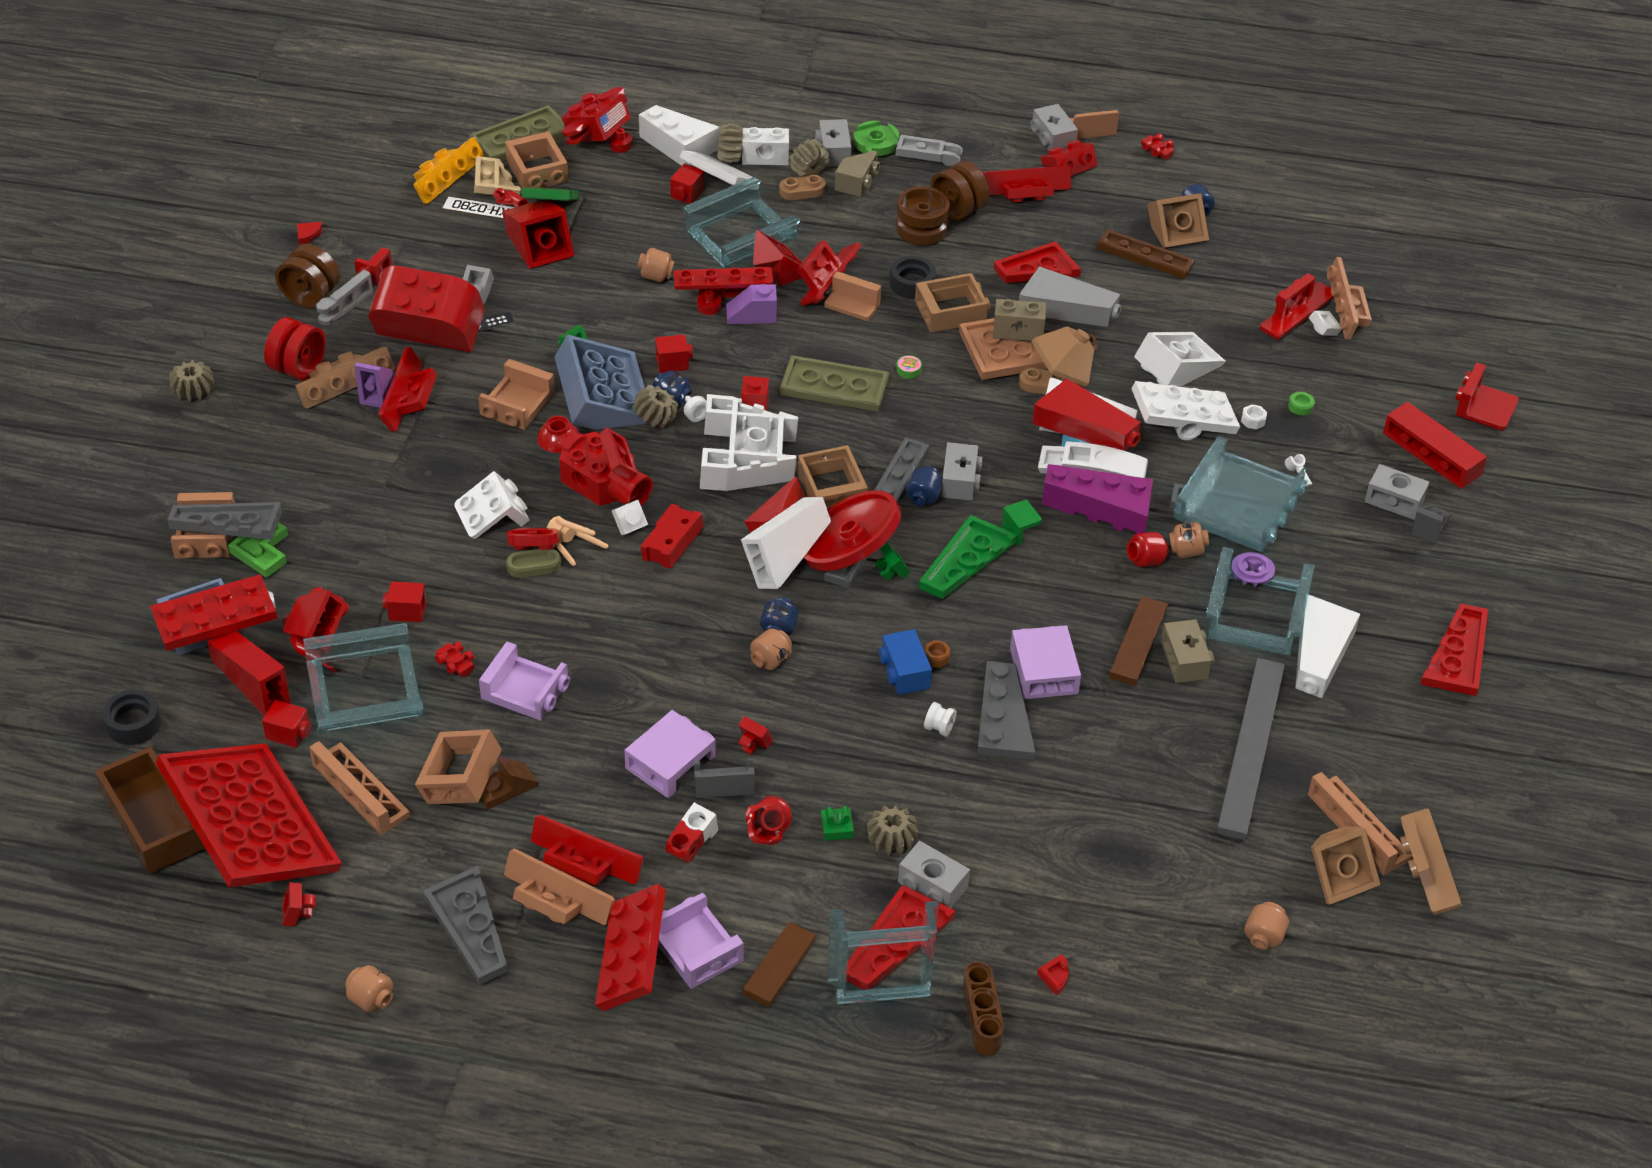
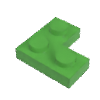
M278 522L272 540L238 537L228 544L229 553L267 578L287 563L286 555L273 547L288 536L287 527Z

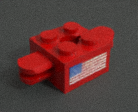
M615 87L603 94L587 93L581 97L582 100L569 107L568 112L561 117L565 126L562 133L566 136L567 144L574 145L581 141H605L625 124L631 116L625 104L628 98L624 95V88Z

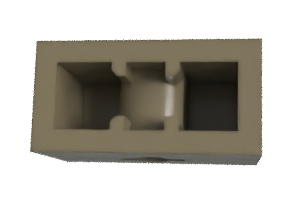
M996 299L993 338L1032 341L1035 337L1043 335L1046 303Z
M1197 620L1164 623L1161 644L1175 682L1208 679L1210 668L1214 666V656L1212 651L1207 649L1205 632L1200 630Z

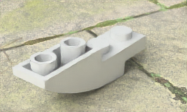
M1066 441L1065 447L1042 446L1038 469L1040 473L1046 474L1048 464L1145 478L1148 460L1136 454L1111 447Z

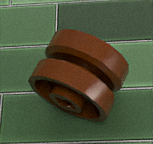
M960 161L948 169L935 174L931 180L930 187L943 192L949 199V220L959 221L971 213L982 209L989 202L990 192L984 174L970 161Z
M926 186L905 190L900 194L897 201V234L903 240L916 245H932L940 242L946 237L948 231L950 208L948 197L943 192Z
M301 244L277 268L275 279L280 291L288 300L304 308H315L316 304L322 298H326L327 294L336 287L340 280V271L335 260L326 251L311 244Z

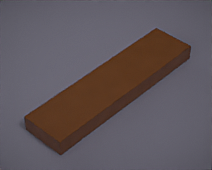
M1109 229L1106 230L1097 243V249L1182 279H1185L1194 267L1195 259Z
M1145 596L1141 597L1111 668L1110 679L1133 686L1137 685L1166 614L1168 603Z

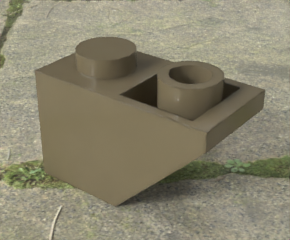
M870 151L843 158L835 171V191L861 197L865 189L870 188L873 176H877L879 172L878 152Z

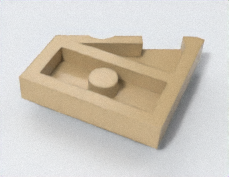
M476 156L474 193L493 195L497 188H503L505 191L511 190L520 195V187L512 183V176L504 169L500 159Z

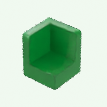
M1027 499L1003 507L1001 526L1003 529L1017 534L1018 539L1015 545H1021L1023 531L1040 525L1042 518Z

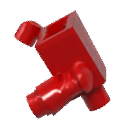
M316 587L307 595L299 596L296 599L291 613H287L283 618V631L290 636V643L298 654L316 663L321 661L328 671L337 673L338 671L330 666V663L334 660L343 663L342 659L334 652L324 654L323 650H328L341 618L349 610V605L342 596L335 595L329 590H324L323 587Z

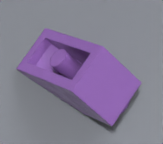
M750 285L726 304L727 324L776 323V285Z
M356 362L355 373L360 404L381 408L393 379V369Z

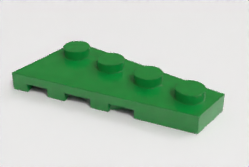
M970 515L920 579L919 589L941 599L945 598L1016 544L1018 535Z

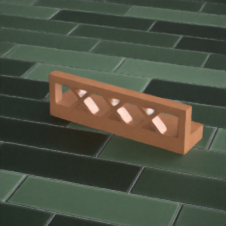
M320 741L309 747L312 765L380 835H383L410 817V811L341 742L329 750ZM341 754L346 759L345 764L342 765L335 757ZM352 774H360L362 782L360 783ZM369 791H377L380 794L379 800ZM387 809H395L398 813L389 818Z
M1322 772L1312 776L1308 796L1338 828L1346 825L1365 828L1375 866L1383 875L1408 863L1412 859V854L1405 853L1403 845L1337 776L1328 779Z

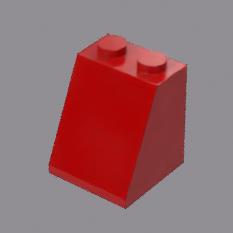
M543 199L502 211L507 235L528 268L575 256L565 209L548 199Z

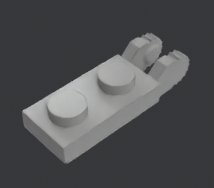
M901 135L896 148V156L922 159L930 162L942 161L946 166H952L960 162V155L963 150L957 144L942 140Z
M362 270L330 295L329 298H322L316 304L317 312L321 313L318 317L319 324L323 326L332 324V322L341 318L373 293L370 272Z

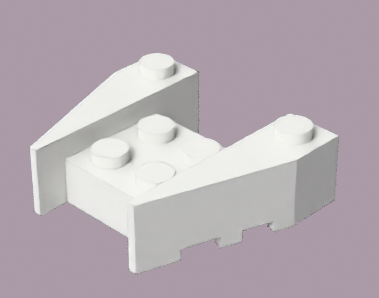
M707 394L704 435L730 437L729 450L703 448L700 489L729 491L791 481L795 474L796 455L782 454L783 441L796 442L798 417L781 411L779 415L765 411L764 406L754 404L752 407L741 403L742 399L733 396Z

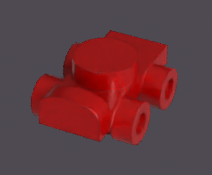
M1161 133L1156 134L1154 137L1150 135L1141 140L1142 148L1145 151L1150 149V154L1155 157L1161 156V158L1167 160L1174 154V149H1172L1174 147L1173 141L1168 139L1163 143L1164 137Z
M459 641L452 645L447 643L436 651V662L439 665L446 663L445 667L450 674L456 672L461 677H465L474 670V664L471 662L475 659L473 653L468 650L461 654L460 652L464 648Z

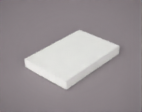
M682 150L680 154L681 160L734 186L756 189L761 182L707 154Z

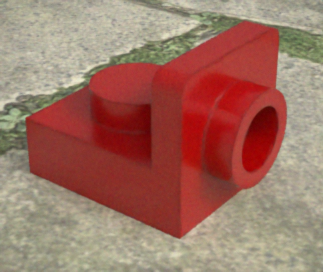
M381 248L371 257L370 261L360 258L354 261L356 275L362 270L370 272L372 284L377 286L383 270L388 266H393L391 252L386 248Z

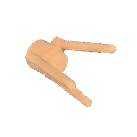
M560 516L554 517L548 523L547 528L558 529L560 542L555 544V546L572 566H575L576 562L561 542L571 541L574 535L604 549L609 547L608 544L593 537L595 531L567 521Z

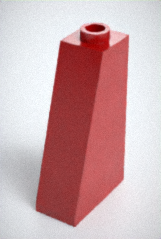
M1067 378L1034 404L1033 424L1087 443L1127 451L1130 447H1135L1140 440V421Z
M237 631L223 634L207 641L211 660L263 716L266 715L275 700L291 704L285 668L279 662Z

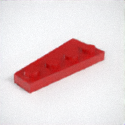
M1460 604L1445 636H1443L1436 653L1433 655L1427 670L1422 676L1420 685L1477 696L1488 609Z
M902 885L841 970V978L868 992L955 919L956 911Z

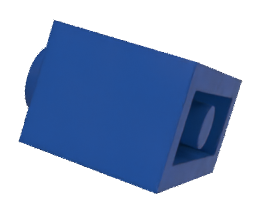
M915 629L883 635L882 647L878 649L881 664H886L889 684H894L897 694L930 689L932 669Z

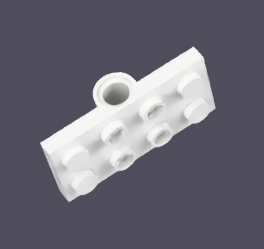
M1135 381L1132 387L1145 423L1175 427L1178 437L1182 440L1194 439L1200 435L1202 430L1236 434L1240 428L1228 398L1223 392Z

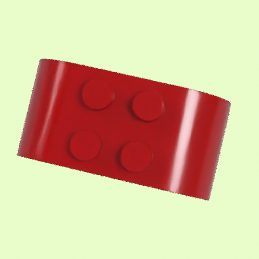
M388 266L383 270L368 317L376 335L472 352L485 307L477 288L464 279L408 267Z

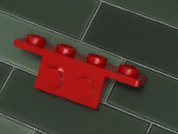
M1068 165L982 172L988 183L990 195L1003 194L1012 202L1024 201L1025 197H1033L1034 200L1047 199V196L1054 195V190L1071 188V167Z
M825 240L819 242L796 269L810 288L800 301L802 306L810 303L815 305L824 298L823 293L832 287L834 274L837 271L845 272L847 263L857 257L856 252L861 247L859 242L843 248L837 256Z
M771 267L684 269L673 271L674 289H698V296L704 293L706 289H712L721 298L736 297L750 285H773Z
M1307 273L1301 279L1295 280L1290 287L1278 293L1275 299L1276 307L1274 314L1262 322L1259 329L1279 340L1309 318L1314 311H1318L1332 301L1334 296L1331 294V288L1322 282L1315 283L1316 277Z
M411 347L404 349L379 412L381 421L391 432L397 431L404 414L419 412L425 409L437 377L433 368L421 370L422 362Z
M538 815L535 817L531 842L549 849L544 853L543 863L574 876L586 884L597 885L609 874L632 884H636L639 881L643 856L545 816Z

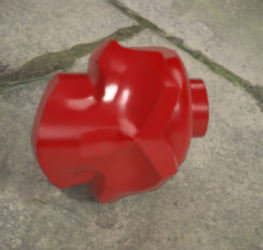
M775 795L766 796L757 805H751L747 808L745 819L750 839L754 843L762 845H775L781 842L782 835L790 826L792 820L791 808L783 798Z

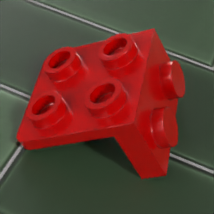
M1476 363L1473 371H1467L1463 381L1465 387L1460 385L1455 400L1459 401L1455 415L1490 426L1491 428L1505 430L1519 398L1515 395L1481 385L1486 365Z

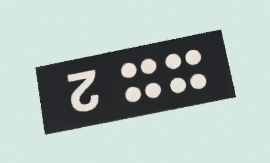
M510 312L482 318L478 331L511 324L514 321Z

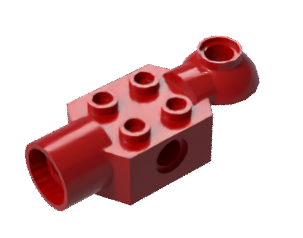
M563 416L549 418L539 430L537 436L539 446L552 453H561L559 459L561 482L599 506L617 501L626 505L635 500H639L642 506L648 500L653 489V480L637 470L638 474L632 480L613 473L609 467L608 456L603 450V442L599 433L581 434ZM631 454L635 464V456Z

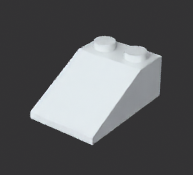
M1148 332L1134 356L1141 363V367L1158 378L1157 382L1159 384L1183 386L1223 366L1226 362L1194 332Z

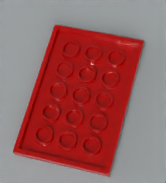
M266 743L158 755L155 763L229 888L339 872L342 862Z

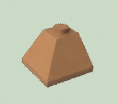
M1201 193L1157 200L1147 204L1151 228L1163 248L1209 240Z
M1064 327L1035 337L1031 341L1050 374L1063 379L1067 378L1084 387L1089 384L1094 348L1086 332L1081 329L1075 330L1070 327Z
M1346 825L1322 834L1311 846L1326 904L1330 905L1380 886L1365 828Z

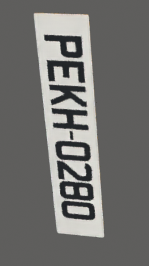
M448 197L443 206L444 209L503 218L502 211L514 208Z

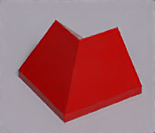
M758 229L755 233L753 265L755 267H771L772 278L779 286L801 279L802 277L796 269L802 261L785 244Z

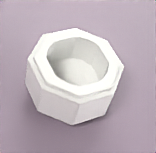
M1249 405L1243 409L1241 422L1247 428L1259 429L1265 426L1267 412L1261 406Z

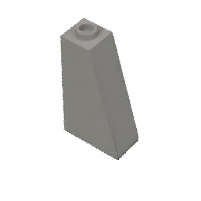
M1042 267L1036 270L1019 294V301L1046 303L1045 318L1108 327L1113 319L1119 317L1121 312V305H1119L1120 294Z

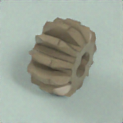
M731 123L720 126L717 157L720 161L732 163L740 160L743 138L741 126Z
M808 139L804 144L800 143L799 147L794 149V153L789 157L791 169L800 177L819 175V171L825 169L824 165L829 162L827 149L816 139L811 141Z
M194 360L190 363L182 361L181 366H174L173 371L169 373L171 391L180 400L188 399L190 402L196 398L201 400L202 396H210V390L214 389L212 371L209 366L204 365L203 361L195 363Z
M648 385L646 388H642L635 397L633 409L637 412L636 416L642 418L644 423H650L652 427L657 425L663 428L665 425H669L676 416L678 403L674 401V396L669 395L667 390H662L658 385L656 387Z
M883 805L881 811L874 810L871 819L867 823L868 839L870 844H875L877 852L885 849L888 855L892 851H897L901 855L904 848L911 849L913 841L917 838L915 816L909 815L908 808L900 811L897 805L893 809Z

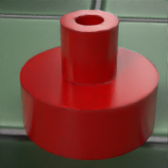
M619 128L609 137L610 149L619 153L629 151L632 148V136L625 132L623 128Z
M706 289L704 293L697 297V309L700 313L714 315L721 310V296L712 289Z

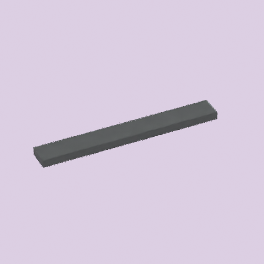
M905 437L874 490L890 493L899 504L906 491V485L911 474L920 467L929 452V445ZM867 557L850 566L826 571L824 581L850 588Z
M1257 658L1217 828L1218 834L1246 840L1285 667L1283 663Z

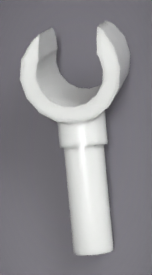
M1297 454L1294 458L1292 456L1288 457L1285 460L1286 468L1290 471L1297 470L1306 487L1311 486L1312 482L1303 467L1306 461L1305 457L1302 454Z

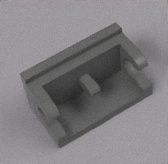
M747 758V767L700 770V761L694 762L696 798L754 794L755 773L753 758Z

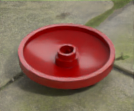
M879 490L866 491L843 499L827 509L831 522L805 554L804 559L811 568L820 571L837 570L861 561L879 549L895 532L901 519L900 506L890 493Z

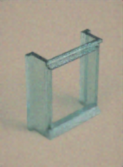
M752 177L683 207V211L686 213V230L724 269L728 268V264L754 253L756 231L724 244L720 249L700 228L752 207L770 224L759 230L781 242L790 237L797 239L799 218L793 214L782 219L761 199L760 181L756 177Z
M1223 547L1206 612V617L1211 618L1208 638L1290 655L1294 635L1300 637L1315 565L1304 563L1300 581L1274 575L1273 580H1268L1266 584L1267 586L1296 591L1287 637L1284 638L1218 624L1229 578L1235 579L1234 573L1231 572L1234 549Z
M407 623L303 639L319 735L328 730L413 716L423 717V703L418 693L409 647ZM398 651L407 700L330 712L322 663Z
M938 901L925 902L923 926L846 932L843 909L830 910L827 980L834 981L837 1004L927 997L931 995L930 984L937 934ZM922 941L919 965L922 985L846 991L848 947Z

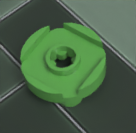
M868 121L860 124L857 127V131H854L853 144L860 152L876 151L878 156L896 153L899 132L893 125L888 123L887 127L881 125V121Z

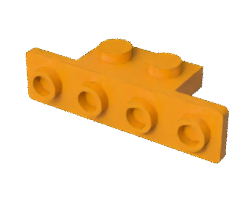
M470 138L457 149H441L434 154L435 158L422 163L419 166L420 170L413 175L416 179L414 188L424 204H428L475 166L476 156L485 157L476 138Z

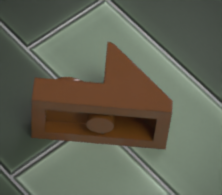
M497 757L498 771L490 775L479 800L486 810H489L539 786V782L525 763Z

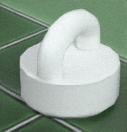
M686 396L685 416L692 422H700L705 419L707 401L702 396L692 398Z

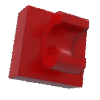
M746 716L743 717L738 725L743 734L738 742L739 745L743 746L741 749L750 755L755 752L758 745L768 749L773 742L768 728Z
M289 882L282 900V926L295 927L298 917H312V908L316 907V896L311 894L302 895V884Z

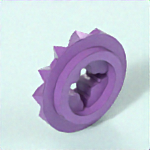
M1248 552L1242 553L1233 559L1231 572L1234 573L1235 580H1242L1244 585L1251 583L1256 587L1258 583L1266 585L1268 580H1273L1275 566L1268 557L1259 553Z

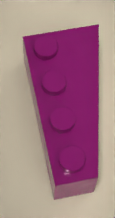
M1048 464L1042 505L1072 515L1080 513L1085 515L1090 521L1097 523L1099 520L1113 524L1114 529L1123 531L1126 528L1135 531V534L1146 530L1153 479Z

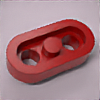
M517 528L506 533L508 545L513 546L516 550L527 549L530 546H538L540 550L553 549L555 544L560 542L559 531L555 528Z

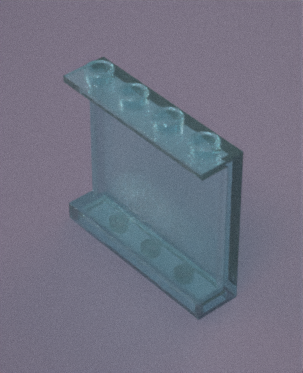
M1218 436L1178 496L1173 518L1185 523L1198 522L1203 530L1207 529L1208 532L1263 552L1268 543L1273 544L1278 533L1277 528L1284 526L1288 510L1293 511L1297 503V495L1302 496L1307 486V480H1304L1306 468L1302 467L1296 478L1226 452L1228 439Z

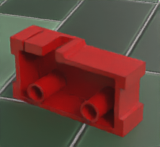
M671 504L656 522L655 529L640 546L642 560L647 562L649 560L662 564L663 567L671 569L704 527L702 513L681 509L678 505Z

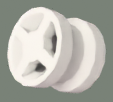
M933 702L927 712L924 729H935L939 731L940 735L948 736L954 725L957 711L952 708L944 709L941 707V704Z

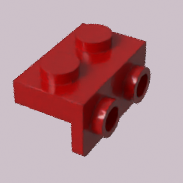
M1080 140L1070 141L1067 143V147L1064 148L1055 147L1049 149L1048 154L1040 156L1044 166H1070L1071 176L1097 166L1093 144L1081 143Z

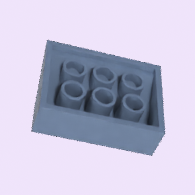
M567 334L554 357L572 424L594 430L605 429L606 427L614 428L646 424L642 418L636 416L637 412L633 409L636 395L642 388H645L635 352Z

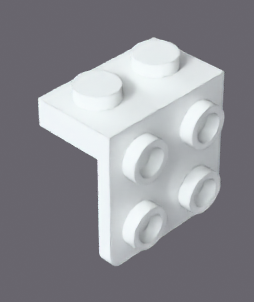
M494 471L455 502V508L471 538H478L506 515L521 527L530 521L525 512L527 506L516 495L518 489L510 479L504 480Z

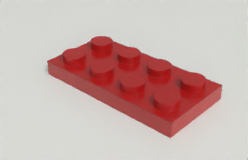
M261 574L150 606L166 651L277 619L275 607Z
M659 884L615 901L610 910L611 915L608 921L595 1006L602 1011L651 993L666 889Z

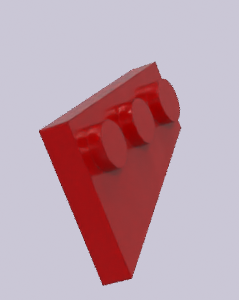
M1056 241L994 261L993 267L1005 283L1029 281L1039 267L1069 277H1079L1081 273V268Z

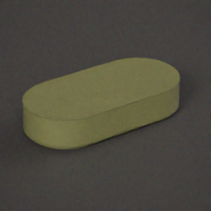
M555 549L515 552L509 555L506 560L507 572L516 578L552 574L561 567V557Z

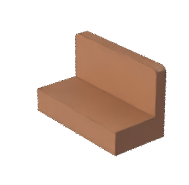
M1118 110L1074 115V118H1070V120L1078 129L1077 139L1117 135Z
M837 271L832 279V293L824 302V307L869 321L880 305L881 285Z

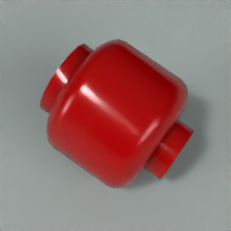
M1157 532L1137 533L1127 544L1128 558L1137 567L1141 568L1161 565L1169 551L1164 537Z

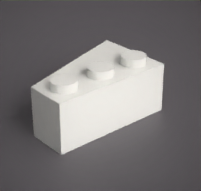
M657 105L639 114L640 137L680 165H691L681 160L680 154L682 150L710 155L718 149L719 126Z

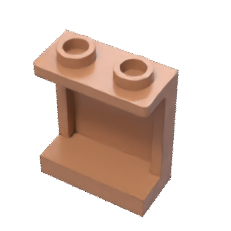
M508 359L504 364L505 377L490 395L481 393L478 397L480 415L526 430L555 394L554 374Z
M233 492L178 493L177 497L178 505L235 503ZM176 530V535L171 536L174 558L230 557L228 544L232 542L233 536Z

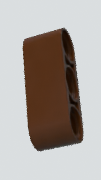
M975 961L965 968L963 997L973 1046L978 1053L991 1056L999 1052L1001 1048L1004 1023L992 969L984 962Z

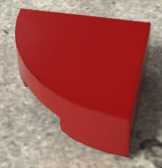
M322 223L297 224L299 245L309 244L311 239L317 235L320 236L322 233Z
M1063 954L1038 968L1037 975L1056 996L1066 987L1069 972L1068 963Z

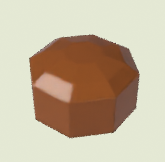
M933 640L925 644L924 652L931 667L941 668L949 663L951 648L945 642Z

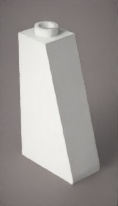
M823 497L802 498L741 539L758 589H778L781 587L829 525L831 520Z
M1307 595L1301 618L1296 689L1319 698L1323 697L1356 632L1360 617L1359 613Z

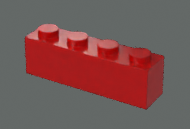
M1406 402L1387 415L1383 434L1459 488H1464L1482 476L1487 456L1409 402Z

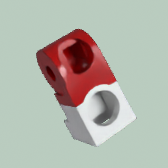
M693 803L668 838L665 851L685 863L691 862L708 838L712 839L717 833L716 814Z

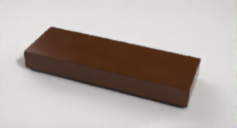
M789 922L744 986L743 995L770 1008L815 943L816 934Z

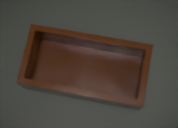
M151 746L95 770L101 794L148 874L205 849L156 766L157 755Z

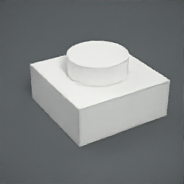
M1314 311L1309 316V319L1314 324V329L1321 335L1337 336L1342 330L1340 324L1330 311Z
M639 500L611 510L621 535L648 525Z

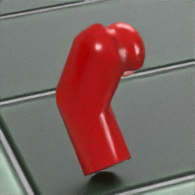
M497 188L493 193L495 201L500 205H514L518 207L528 204L525 198L511 190L505 191L503 188Z

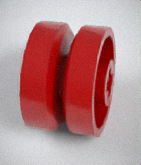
M284 317L273 326L267 337L264 349L265 364L269 369L287 374L292 378L301 381L310 379L309 373L316 370L315 366L322 363L325 354V333L320 328L303 324V322L293 318Z

